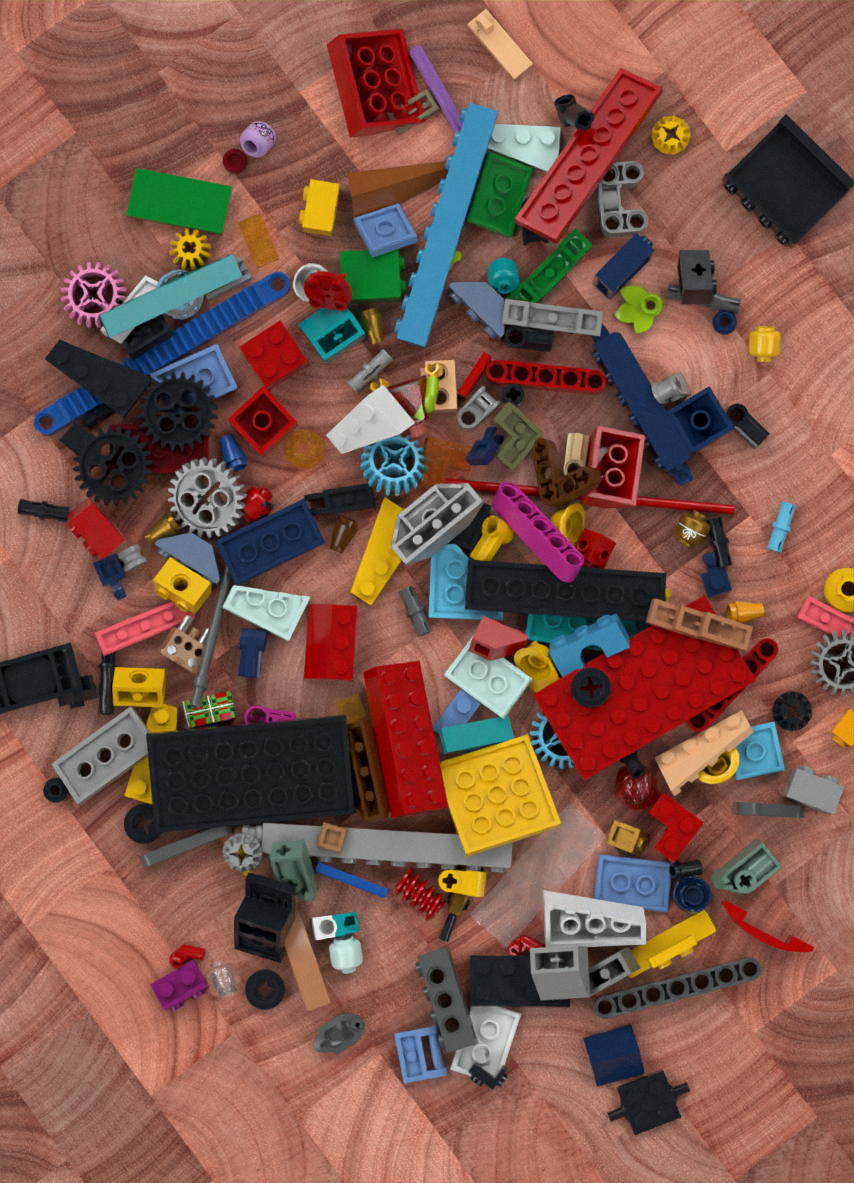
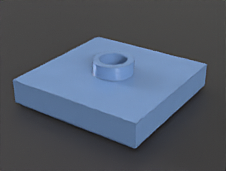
M399 203L353 218L354 225L371 257L418 242L417 235Z

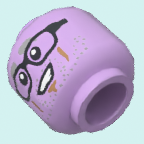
M262 121L250 124L240 137V144L244 152L255 158L263 157L276 142L274 130L270 125Z

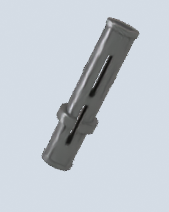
M669 284L666 299L681 301L679 286ZM716 292V294H712L711 304L696 305L710 307L713 311L720 309L738 314L741 298L720 295V292Z

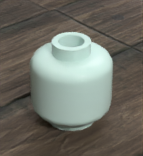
M352 935L335 937L333 939L334 942L329 946L332 967L341 970L343 974L355 972L356 967L360 966L363 962L360 941L353 938Z

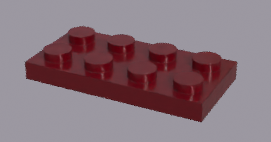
M110 424L113 432H116L117 428L121 426L123 434L130 429L132 431L131 438L136 435L141 437L138 444L146 442L147 446L143 451H151L152 453L146 460L154 462V465L147 467L153 474H176L177 470H183L182 466L189 463L191 465V461L194 459L200 462V459L204 457L207 458L209 463V438L204 435L201 437L203 445L195 441L194 450L188 444L185 445V452L181 451L180 446H177L175 452H172L169 444L164 450L161 448L162 441L154 445L152 441L155 436L147 438L145 434L149 428L142 429L141 424ZM161 424V430L164 432L171 431L174 427V424ZM198 424L185 425L187 428L192 429L195 428ZM110 444V455H111L112 452H113V450H114V447H113V445ZM123 446L119 448L115 462L113 464L110 463V473L113 469L117 470L119 468L116 461L124 450ZM132 454L127 455L123 461L124 465H134L136 456Z

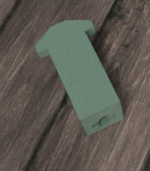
M305 840L272 843L270 862L276 880L296 886V896L301 900H314L318 890L317 872L313 868Z
M756 839L719 870L716 869L711 876V882L716 889L728 890L734 893H750L782 868V866L765 844ZM741 875L745 876V883L741 882Z

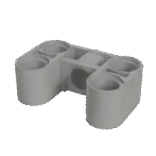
M636 161L614 162L608 172L614 175V180L607 182L602 179L597 186V208L601 232L608 238L631 237L636 233L641 235L646 230L648 217L642 210H624L621 202V189L637 187L642 181L644 169ZM628 170H635L639 177L634 180L629 179L626 176V172ZM632 218H639L642 220L643 226L634 228L630 224V220ZM608 220H615L619 227L615 230H610L606 227L605 223Z

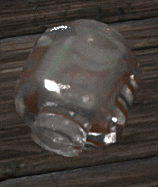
M224 960L212 963L210 965L211 969L205 974L210 993L213 996L219 997V999H227L238 993L237 989L241 986L236 966L232 963H225Z

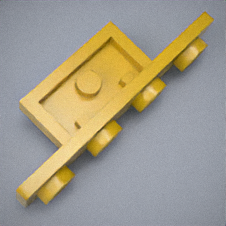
M706 910L696 913L647 940L646 944L638 945L631 949L641 969L630 974L628 977L633 978L651 967L655 968L658 966L659 970L673 963L671 958L679 954L682 958L694 951L693 946L697 945L698 941L716 932V928Z

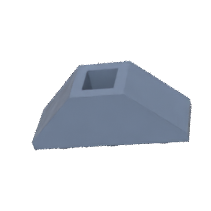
M452 282L448 286V290L451 292L449 297L457 305L462 303L468 309L466 311L467 315L474 322L479 320L485 326L483 330L493 340L497 338L501 341L504 337V324L502 323L504 299L487 282Z
M191 532L159 539L155 542V545L159 548L157 552L165 558L169 559L173 556L180 561V564L201 574V577L211 582V586L213 583L218 586L220 585L221 578L214 547Z

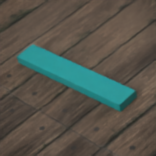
M229 254L99 314V317L108 337L111 338L243 276L234 255Z

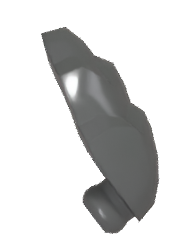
M353 1013L335 1016L332 1021L320 1027L313 1044L314 1049L321 1053L332 1052L339 1054L348 1047L353 1046L363 1034L365 1026L363 1019Z

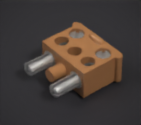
M185 615L179 627H172L161 647H157L156 650L187 671L197 674L209 628L204 630L198 641L195 640L200 631L192 627L189 634H185L193 620L192 617ZM178 636V641L174 642V638ZM188 642V647L185 649L184 645ZM196 649L199 650V652H198L197 655H195V650H196Z

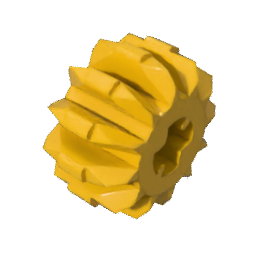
M185 229L184 237L180 233H176L179 241L171 240L170 245L175 249L170 250L169 253L171 256H176L173 260L175 265L182 262L181 268L186 270L188 264H190L192 271H195V263L198 262L200 266H205L201 258L210 259V254L205 251L211 249V245L205 243L207 240L206 235L199 237V230L195 229L193 234L190 235L189 229ZM188 245L191 248L194 247L195 252L193 254L186 251Z

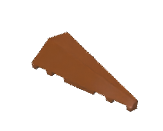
M446 161L348 173L354 217L356 218L397 203L401 204L431 189L434 185L440 183L441 178L446 179L449 171L445 169Z

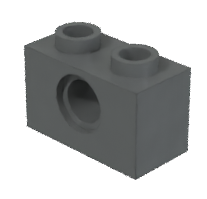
M629 946L589 968L590 996L641 969Z

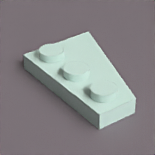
M495 124L487 150L511 160L520 161L532 168L548 172L559 156L560 127Z
M233 585L222 608L285 641H289L310 597Z

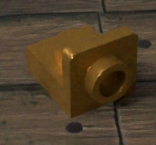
M614 820L606 844L641 856L648 846L649 833Z

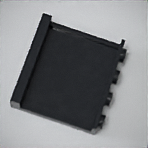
M787 114L722 179L724 182L723 187L731 195L736 194L742 200L740 202L741 205L748 212L753 211L759 217L758 221L764 228H770L777 234L775 238L783 246L788 245L790 248L815 226L854 186V180Z

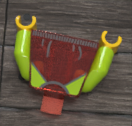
M428 363L425 366V371L429 374L427 378L426 375L390 386L386 380L379 379L380 387L384 385L415 422L409 427L412 438L426 433L422 421L429 418L435 409L439 386L438 378L443 374V367L439 363H436V369L433 372L432 365ZM373 382L370 388L372 391H375L379 388V385Z

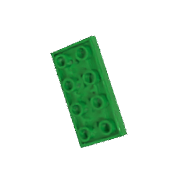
M136 168L126 216L223 235L232 186Z

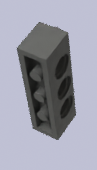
M449 947L417 956L419 962H416V968L419 976H424L426 983L423 991L426 1000H431L434 1009L430 1011L434 1025H439L441 1034L438 1035L441 1048L446 1049L447 1053L479 1044ZM437 969L444 973V980L440 984L435 983L432 979L433 972ZM445 993L449 994L452 998V1003L448 1008H444L440 1004V997ZM452 1017L456 1018L459 1022V1029L456 1032H451L447 1027V1022Z

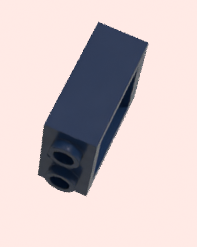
M636 233L595 274L592 284L611 300L651 260L654 252L652 248L653 243L646 236L642 235L640 237Z

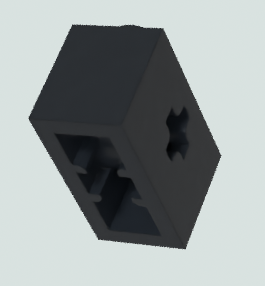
M680 250L677 270L681 305L711 304L712 294L717 292V282L712 280L715 263L714 260H710L709 250Z

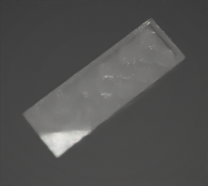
M570 803L558 815L561 827L543 832L470 913L480 925L506 948L544 907L543 890L558 892L606 838L598 828Z

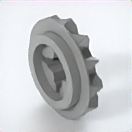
M244 833L235 834L228 838L222 850L224 862L230 866L231 870L235 869L240 871V873L244 871L251 872L259 865L262 859L260 843L253 836ZM242 845L244 853H248L243 861H241L240 855L234 853L238 852Z

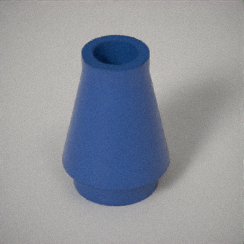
M233 434L221 437L220 443L225 468L230 469L233 467L232 473L246 468L248 458L236 442Z

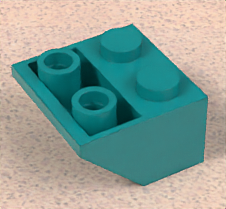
M321 308L298 324L325 365L366 338L364 330L348 308L344 311Z

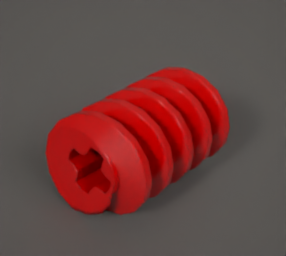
M410 867L395 885L394 895L397 896L403 892L402 902L411 899L409 907L412 909L419 905L417 914L420 915L427 912L425 920L429 921L437 915L449 898L441 902L443 893L440 892L434 896V886L425 889L427 880L425 879L418 883L420 874L417 873L410 876L412 870Z

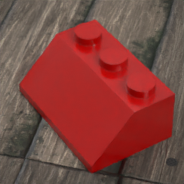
M597 426L590 435L586 466L597 468L600 471L601 482L596 489L582 495L581 504L604 509L636 506L645 435Z
M335 604L309 605L304 679L353 682L358 606Z

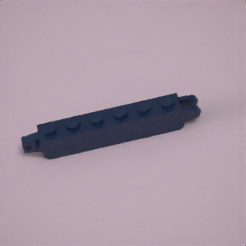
M602 324L600 336H591L595 342L592 345L593 351L591 352L597 365L602 364L606 371L604 375L608 385H614L618 392L615 396L622 407L626 406L630 412L628 419L634 428L638 427L641 433L645 435L644 446L647 450L651 448L655 457L652 459L658 470H664L665 474L669 473L679 486L685 485L693 480L687 464L691 454L689 448L663 404H660L653 395L652 385L622 334L618 332L609 334L607 328Z

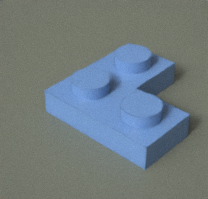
M461 689L433 726V730L439 734L438 730L441 728L466 724L481 703ZM480 747L462 751L467 754L477 751Z

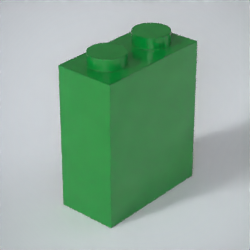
M399 249L375 257H371L368 250L340 251V271L347 274L346 281H348L352 289V299L349 304L401 301V294H406L405 279L400 280V270L405 269L404 255H399Z

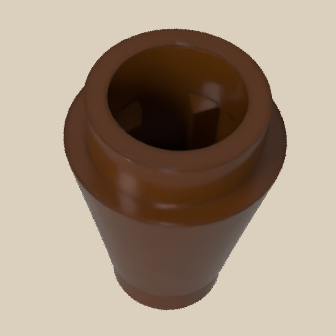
M340 515L339 520L335 521L330 549L343 554L358 531V522Z

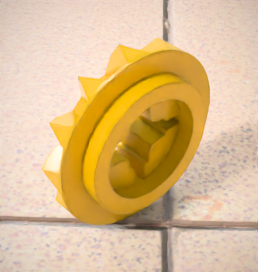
M675 115L662 117L655 123L651 133L654 146L660 152L670 155L683 151L689 144L691 137L690 127L685 123L684 119H680ZM677 127L675 134L677 139L671 138L664 142L667 136L665 130L671 131Z

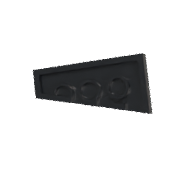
M60 339L45 358L47 362L123 418L128 415L141 395L146 391V386L149 387L154 380L150 376Z

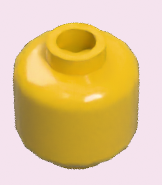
M756 326L755 330L749 333V354L757 357L758 362H771L772 357L780 354L781 334L775 330L774 326Z

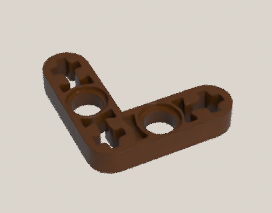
M539 438L534 442L532 458L540 499L544 505L559 507L596 489L600 485V471L589 466H583L565 476H561L555 443L543 438ZM550 466L551 475L548 479H546L545 472L546 469ZM573 481L574 487L569 493L567 487L569 482Z

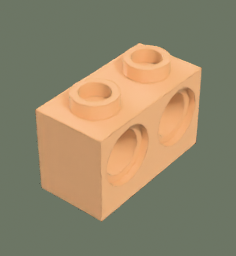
M455 360L425 361V366L428 363L432 365V371L436 369V363H439L445 373V377L439 380L438 393L445 395L446 402L442 405L436 404L435 409L431 413L457 412ZM420 368L421 377L423 376L421 383L423 381L426 383L429 374L426 373L425 368ZM425 392L422 393L423 400L425 399Z

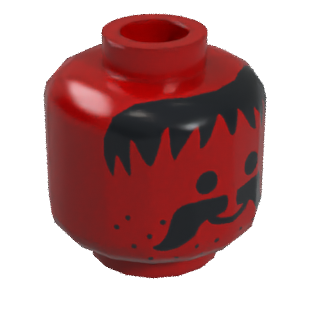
M251 486L245 492L247 496L241 499V502L246 505L245 508L239 509L244 513L243 517L249 522L253 520L258 521L266 517L273 510L274 503L271 499L274 496L264 486L261 489L257 486Z

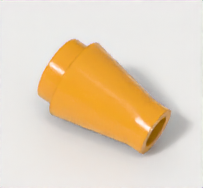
M733 601L726 606L727 619L745 623L757 618H763L764 606L762 603Z

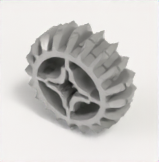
M842 629L841 637H838L836 630H833V639L830 640L826 634L823 635L826 643L823 645L819 641L816 642V646L821 650L811 651L813 656L818 657V659L810 660V665L818 666L813 668L811 673L812 675L820 674L815 679L817 684L825 681L822 686L823 690H827L831 685V694L835 695L837 688H840L841 696H845V689L850 688L851 695H854V679L841 682L847 672H854V660L851 658L854 646V630H852L850 637H846V629ZM846 643L842 652L838 654L826 653L831 647ZM847 653V661L850 664L848 667L845 665V668H842L840 672V664L837 661L838 659L842 660V657H845ZM823 660L836 667L834 679L825 673Z

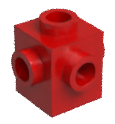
M584 528L575 547L584 557L582 566L586 568H594L595 566L604 569L616 542L601 533Z

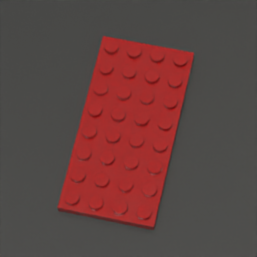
M705 595L686 605V607L716 615ZM652 625L629 639L630 648L608 658L604 653L584 665L585 668L583 669H599L609 678L611 692L604 704L595 708L583 707L574 700L571 693V682L574 676L583 669L574 670L533 694V697L584 782L754 683L756 679L738 649L696 639ZM588 678L587 687L580 690L588 691L591 698H593L594 690L602 686H594L590 678Z

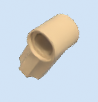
M568 433L563 476L568 474L567 469L571 466L578 468L586 466L589 436L580 433Z

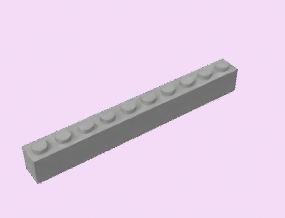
M263 823L262 853H267V858L271 857L272 843L304 839L309 856H317V861L331 862L332 857L342 858L341 863L356 864L357 859H366V864L381 865V860L391 861V866L406 867V862H416V867L431 868V863L441 864V869L456 870V865H466V870L481 871V866L491 867V872L506 873V868H511L512 843L466 857L457 834L346 828L348 831L341 853L317 847L322 826Z

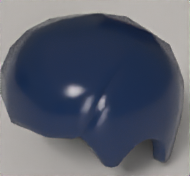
M688 876L677 881L673 890L675 904L681 911L687 914H696L705 910L709 906L712 897L710 886L702 878Z

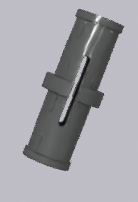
M413 586L400 590L398 593L407 610L405 614L407 618H410L417 637L432 632L424 614L425 608L423 605H420Z

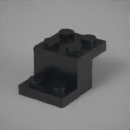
M248 873L245 879V897L234 916V949L278 963L282 962L284 957V940L295 920L296 886L276 881L263 875Z

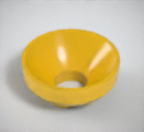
M841 568L828 576L824 585L825 599L832 608L840 612H854V595L846 596L841 590L845 582L854 584V569Z

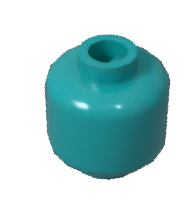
M498 258L489 264L487 268L488 284L498 294H509L518 288L520 278L515 261L508 258Z

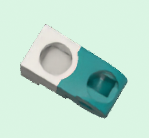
M357 911L311 918L314 940L338 937L360 931Z

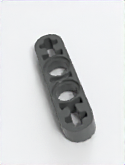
M232 826L207 829L140 856L144 868L230 835L234 833Z

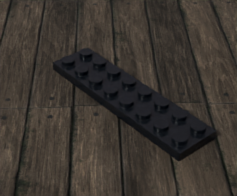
M468 560L465 610L599 619L604 615L612 616L617 613L622 621L646 622L652 599L656 598L665 601L667 573L581 567L573 582H564L546 565Z

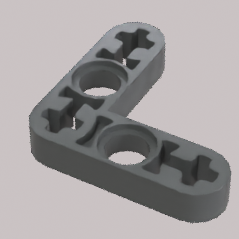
M732 802V815L804 818V805Z

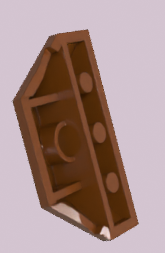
M367 720L347 724L354 812L361 817L364 823L388 818L390 809L374 728Z

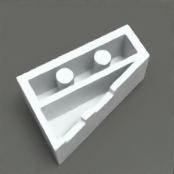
M382 385L364 398L326 436L343 454L399 435L415 422L386 387Z

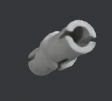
M382 349L368 364L365 362L362 365L363 368L347 383L358 394L372 379L376 380L379 377L377 374L392 362L393 359Z

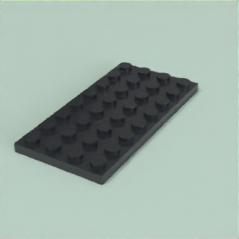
M346 714L146 733L155 833L355 814Z

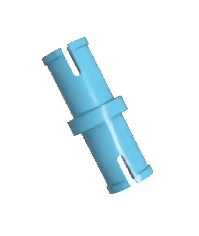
M784 501L781 502L776 522L772 524L774 528L767 549L782 553L787 533L792 528L789 526L797 507L796 505Z

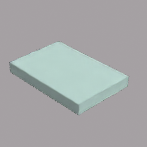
M471 638L444 676L499 717L505 719L533 679L505 658L490 661L469 652Z

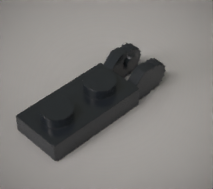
M368 483L327 489L320 493L304 495L305 501L308 502L321 499L325 501V507L310 509L313 516L333 515L375 508L373 488Z

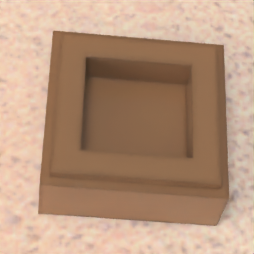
M323 822L317 847L341 853L348 829Z

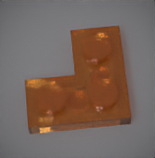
M432 437L425 438L423 456L425 457L422 461L424 467L420 470L423 475L419 479L418 486L430 489L435 484H445L448 468L466 472L471 471L472 465L466 461V457L473 446Z

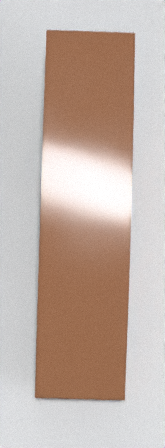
M656 598L651 601L646 619L647 624L742 651H747L753 629L752 626L709 612L704 613L686 606H677Z
M297 907L295 910V920L284 940V945L306 1009L311 1011L330 1004L331 999L299 907Z

